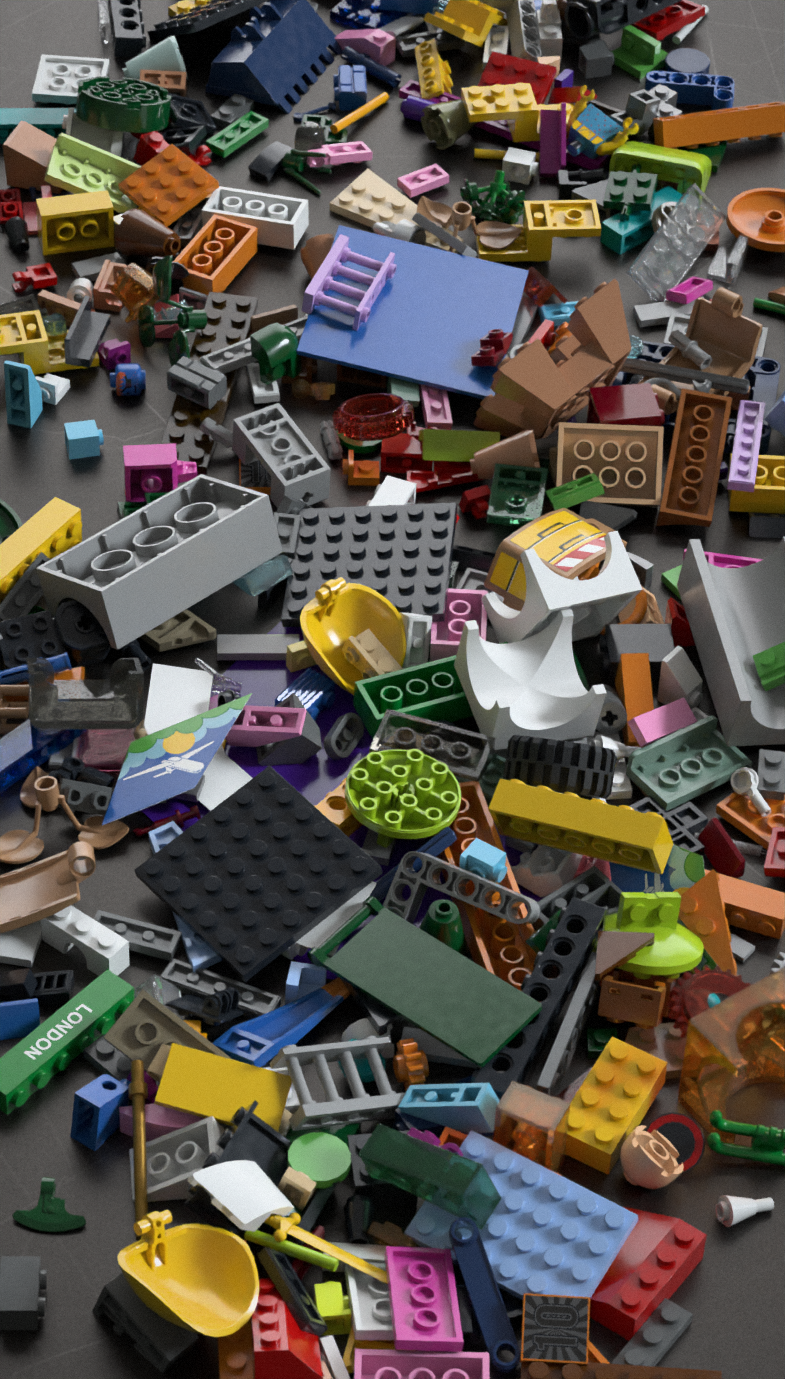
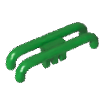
M713 1110L710 1113L709 1121L719 1131L752 1137L751 1147L722 1142L720 1141V1135L712 1132L707 1138V1144L712 1151L725 1156L785 1166V1153H783L785 1148V1129L780 1130L772 1126L769 1128L761 1124L752 1125L722 1118V1113L719 1110Z

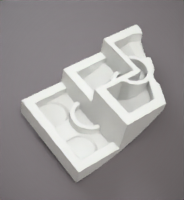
M236 1160L216 1164L193 1173L187 1179L191 1185L203 1187L211 1196V1203L242 1230L255 1232L272 1213L286 1216L294 1208L254 1161Z

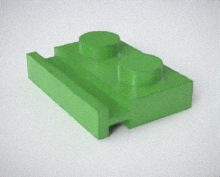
M595 473L545 491L548 501L554 510L568 508L605 494L602 483H600Z
M785 642L753 655V660L765 691L785 683Z

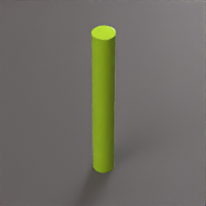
M246 1230L244 1239L333 1272L338 1267L339 1259L286 1240L277 1242L273 1235L259 1230L255 1232Z

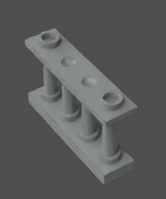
M367 1036L356 1041L302 1047L287 1045L281 1048L269 1064L271 1069L287 1067L300 1105L298 1110L289 1119L292 1130L395 1118V1109L399 1107L406 1092L396 1093V1091H392L379 1056L391 1043L389 1037L376 1038V1036ZM354 1059H368L380 1096L370 1097L369 1094L365 1093ZM341 1061L354 1099L343 1100L342 1097L338 1096L327 1065L328 1062ZM315 1065L327 1102L316 1103V1101H312L300 1066Z

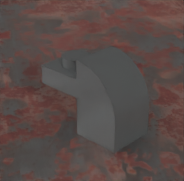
M644 89L629 94L625 111L612 114L610 118L623 127V121L631 117L633 122L628 128L633 127L637 123L639 130L634 135L639 137L653 124V118L657 116L661 99Z

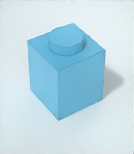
M95 420L64 423L65 446L69 460L100 456L99 445L104 444L102 429L97 430Z

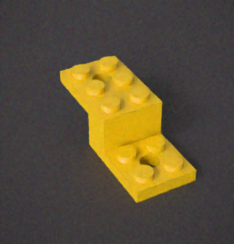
M449 0L443 14L437 11L434 15L427 12L424 21L479 47L483 46L493 23L499 26L508 25L507 19L503 18L505 13L478 0Z
M530 83L495 84L493 86L461 88V97L469 122L507 120L514 142L538 141L540 109L559 110L561 103L537 105ZM566 103V138L569 136L567 126L570 113L574 108L573 103Z
M596 200L524 201L523 224L512 225L520 228L521 234L509 247L502 250H493L484 247L480 243V236L475 235L478 258L490 262L551 261L553 237L601 236V224Z
M39 310L0 315V355L19 353L21 364L29 365L34 375L87 368L65 364L64 340L69 330L46 333ZM96 353L90 367L99 366L98 353Z

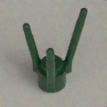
M293 148L287 151L282 161V165L286 169L285 173L293 176L319 195L321 191L296 172H302L308 167L330 174L331 170L322 166L310 167L307 164L306 158H304V156L324 158L326 154L299 151Z

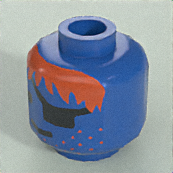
M138 363L117 364L115 372H110V388H115L118 396H139L142 390L146 389L145 369H141Z

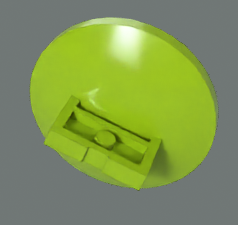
M418 749L384 750L369 753L351 768L345 784V800L354 817L364 826L378 833L377 844L387 848L395 838H425L435 835L443 828L448 827L455 820L459 812L461 789L457 779L445 763L423 754L422 751Z
M621 892L618 913L606 915V924L603 931L655 933V941L653 945H647L638 951L634 958L618 969L632 972L635 977L640 979H649L651 975L676 979L680 976V973L695 968L701 962L704 950L701 939L687 927L677 923L681 896L678 892ZM597 943L592 952L597 953Z

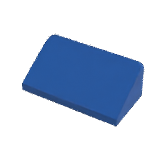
M38 998L0 1003V1040L26 1037L40 1026Z

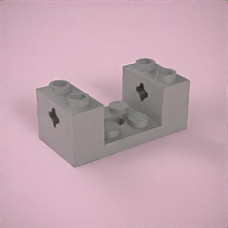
M279 403L233 419L232 449L244 465L259 460L271 475L270 499L277 508L284 496L301 500L307 505H312L329 498L330 467Z

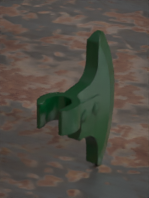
M42 1177L38 1205L31 1210H16L12 1216L14 1220L22 1225L44 1232H64L86 1225L84 1216L68 1213L65 1209V1199L55 1197V1178Z

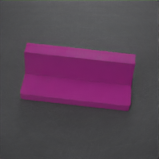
M561 103L559 110L540 109L539 177L556 178L558 170H565L566 103Z

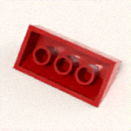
M260 1279L258 1302L251 1316L254 1379H323L318 1336L300 1329L271 1279Z

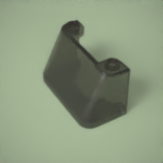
M26 658L28 715L34 727L38 729H131L141 723L143 718L144 673L139 658H121L115 661L111 666L110 680H54V669L48 660L43 658Z

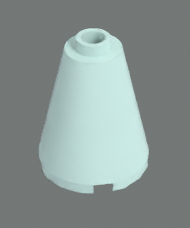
M175 36L166 38L126 62V68H123L125 78L139 80L141 70L186 72L179 49H177L179 47Z

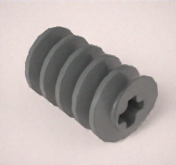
M603 684L607 694L596 729L604 734H614L624 728L627 722V713L617 691L613 687Z

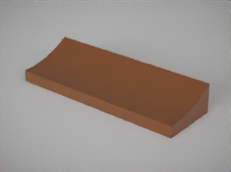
M681 389L656 526L686 524L710 527L732 403L731 397Z

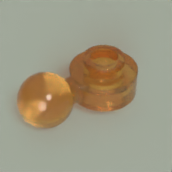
M297 379L291 385V393L296 398H306L310 394L315 396V400H328L330 395L335 394V383L319 382L309 384L305 379Z

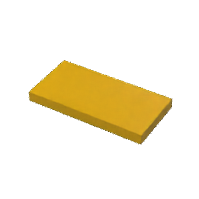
M172 1043L154 1104L202 1118L213 1116L217 1122L233 1126L234 1124L230 1120L241 1106L246 1109L256 1100L259 1104L253 1113L278 1132L292 1080L289 1075Z

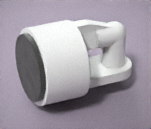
M401 220L397 225L390 221H382L373 225V231L378 235L425 246V229L410 221Z

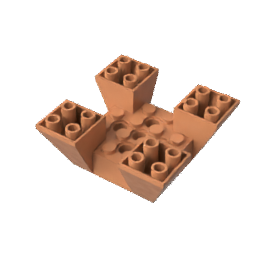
M613 279L608 284L606 282L601 283L593 291V296L589 299L585 296L574 306L576 310L569 316L571 320L567 326V329L573 335L569 338L567 335L562 337L555 344L557 348L550 355L541 341L536 339L531 344L529 342L524 343L517 350L518 354L512 359L507 357L497 366L499 370L493 375L494 380L490 388L498 394L494 397L490 394L480 403L481 407L477 410V417L473 423L476 427L490 432H500V435L511 437L527 429H533L535 440L547 438L558 429L559 422H567L588 405L589 388L606 387L613 384L632 350L619 284L616 279Z

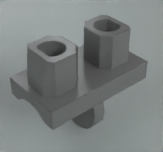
M61 778L59 794L65 796V801L71 810L105 816L110 803L111 787Z

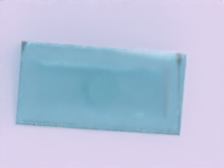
M277 555L232 583L248 595L256 596L292 575L293 570L287 556Z

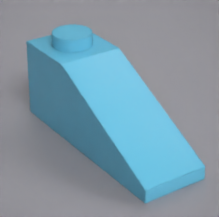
M6 360L4 362L7 423L31 429L42 412V390L29 365Z
M490 1083L410 1085L398 1107L403 1113L465 1133H469L471 1130L476 1133L493 1132L504 1111Z

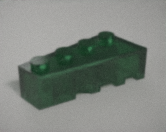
M381 1124L377 1125L358 1154L366 1166V1172L377 1179L383 1178L458 1218H469L481 1230L502 1199L481 1163Z

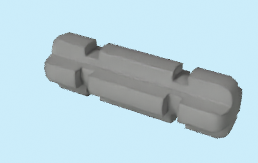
M206 418L200 426L202 432L207 435L211 434V438L225 447H232L233 433L220 424L218 426L215 425L216 422L210 418Z
M331 420L327 422L322 421L320 423V431L323 435L328 456L331 460H340L343 450L334 422Z

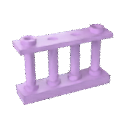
M340 234L305 290L301 311L311 314L315 306L324 305L355 316L353 330L357 331L362 322H367L371 311L370 308L388 278L392 279L397 267L394 264L395 253L390 252L386 261L382 263L351 252V249L348 248L349 237ZM350 261L378 271L376 277L344 267L342 262ZM340 275L370 287L365 292L334 281L333 277ZM332 290L361 302L357 307L326 296L324 292Z

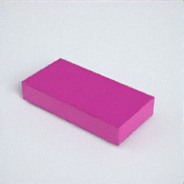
M692 276L666 292V300L688 304L713 289V281Z

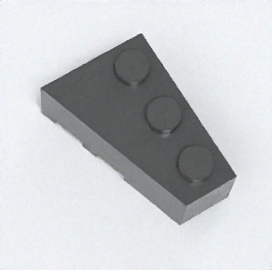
M593 866L537 902L540 908V915L537 921L532 924L534 931L544 925L563 906L568 907L573 897L605 908L606 915L618 913L620 895L623 891L596 866Z

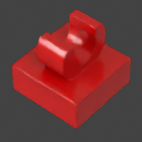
M487 485L463 493L459 502L462 513L472 511L476 520L486 517L484 511L489 510L487 502L491 495Z

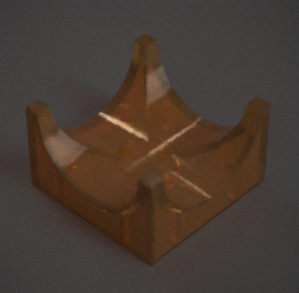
M785 967L689 1020L678 1101L710 1134L712 1132L718 1133L722 1142L734 1144L736 1135L719 1131L711 1125L709 1116L713 1110L721 1111L722 1118L727 1120L725 1105L738 1090L751 1084L763 1082L785 1085Z

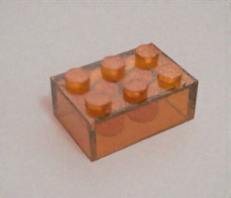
M512 1081L496 1106L493 1141L551 1171L559 1173L565 1158L570 1104L560 1098L537 1091L528 1085Z

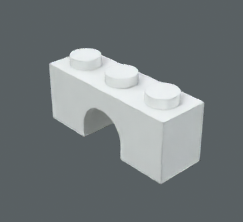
M72 905L41 919L42 940L64 954L74 945L77 946L86 957L87 969L98 976L107 969L118 976L130 965L129 941Z

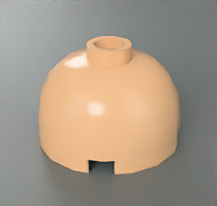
M641 1125L628 1135L622 1145L620 1159L624 1169V1176L631 1184L636 1186L639 1185L653 1190L662 1188L673 1182L682 1173L684 1166L683 1163L678 1166L676 1158L679 1156V1153L668 1139L656 1130H653L651 1133L643 1131L647 1126Z

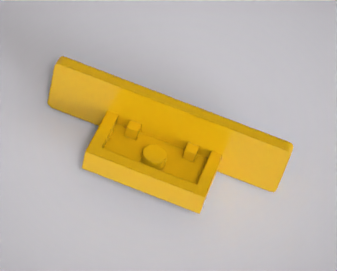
M431 39L420 43L415 47L422 99L430 100L444 92L452 94L451 87H453V82L449 75L451 74V69L448 62H443L439 56L436 40Z

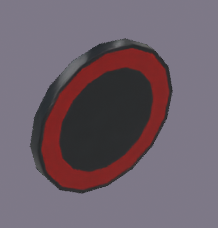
M671 1112L660 1115L650 1122L646 1131L648 1133H651L653 1130L658 1131L678 1151L679 1156L676 1158L678 1166L682 1163L684 1166L681 1174L689 1172L698 1165L704 1155L705 1139L702 1129L694 1119L685 1114Z

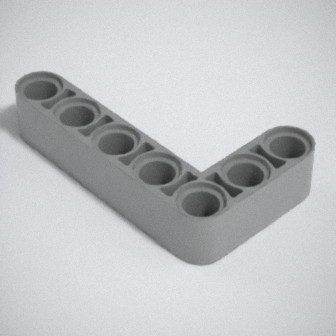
M478 0L506 12L512 56L537 62V57H541L542 53L534 0Z
M415 851L408 852L401 859L383 904L385 908L393 913H398L401 918L413 924L427 887L430 886L512 923L533 924L540 915V908L535 900L432 855ZM417 858H420L423 864L422 869L416 873L413 864ZM443 869H446L449 875L445 884H442L439 880L440 872ZM472 880L475 884V890L469 896L465 891V886L467 882ZM408 885L411 888V896L408 900H404L402 891ZM498 891L501 895V903L499 906L494 907L491 899L493 894ZM522 903H525L528 907V914L525 918L521 919L518 915V908Z

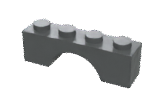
M561 20L563 42L581 46L579 48L578 67L585 79L611 75L614 55L608 50L605 40H602L599 34L586 40H579L569 31L566 22Z

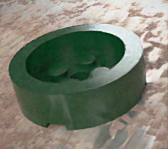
M109 76L87 78L78 84L75 114L79 119L88 124L104 129L132 133L159 131L168 126L171 95H168V91L161 86L122 77V81L109 80Z

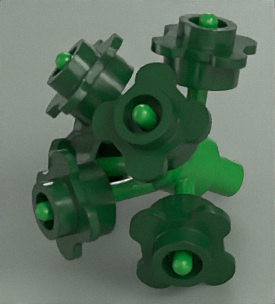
M496 170L494 181H490L489 186L477 188L475 182L469 183L468 179H464V187L460 188V196L463 201H467L471 205V215L480 219L481 222L497 221L513 225L519 221L518 217L523 214L524 201H527L524 197L525 192L523 190L511 191L509 182L504 181V171ZM488 191L484 199L479 198V193Z

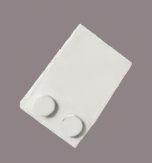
M213 1116L146 1142L148 1202L188 1199L190 1193L187 1189L190 1183L187 1179L193 1173L202 1170V1165L212 1152L216 1153L219 1146L216 1145V1142L225 1131ZM131 1148L129 1153L132 1200L135 1202L133 1148Z

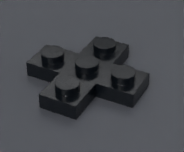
M651 796L629 806L638 812H655L665 819L674 845L698 855H704L705 846L692 834L706 827L708 817L690 801L670 812L661 807Z

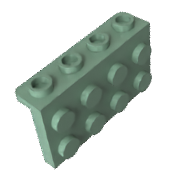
M711 715L705 719L698 720L686 728L679 729L669 736L657 739L652 744L634 750L628 758L626 775L648 796H651L661 807L668 811L730 781L732 774L737 769L743 767L752 768L753 762L735 746H727L724 736L716 730L718 719Z

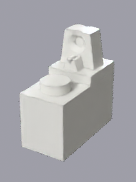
M543 0L541 9L536 11L541 57L560 56L561 62L563 37L556 0Z

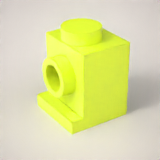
M330 1281L323 1284H314V1305L328 1328L321 1336L350 1334L351 1309H349L348 1295H342L341 1282Z

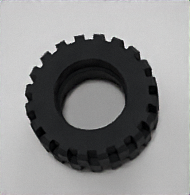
M513 735L508 740L503 779L509 781L510 779H518L526 785L534 787L543 785L554 792L563 794L564 792H572L578 796L607 799L612 792L617 756L614 750L554 739Z

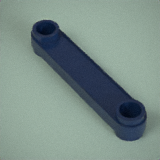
M459 1218L450 1225L449 1240L487 1352L489 1353L490 1361L496 1370L508 1373L515 1370L519 1365L520 1349L478 1227L469 1218ZM465 1228L471 1231L472 1236L468 1239H460L455 1235V1232ZM507 1350L515 1358L511 1362L504 1363L498 1360L496 1355L500 1351Z

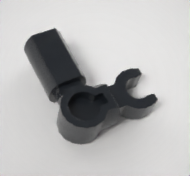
M75 757L65 758L62 766L57 771H51L48 775L56 778L59 784L61 778L111 788L114 784V777L90 766L85 768L84 762Z

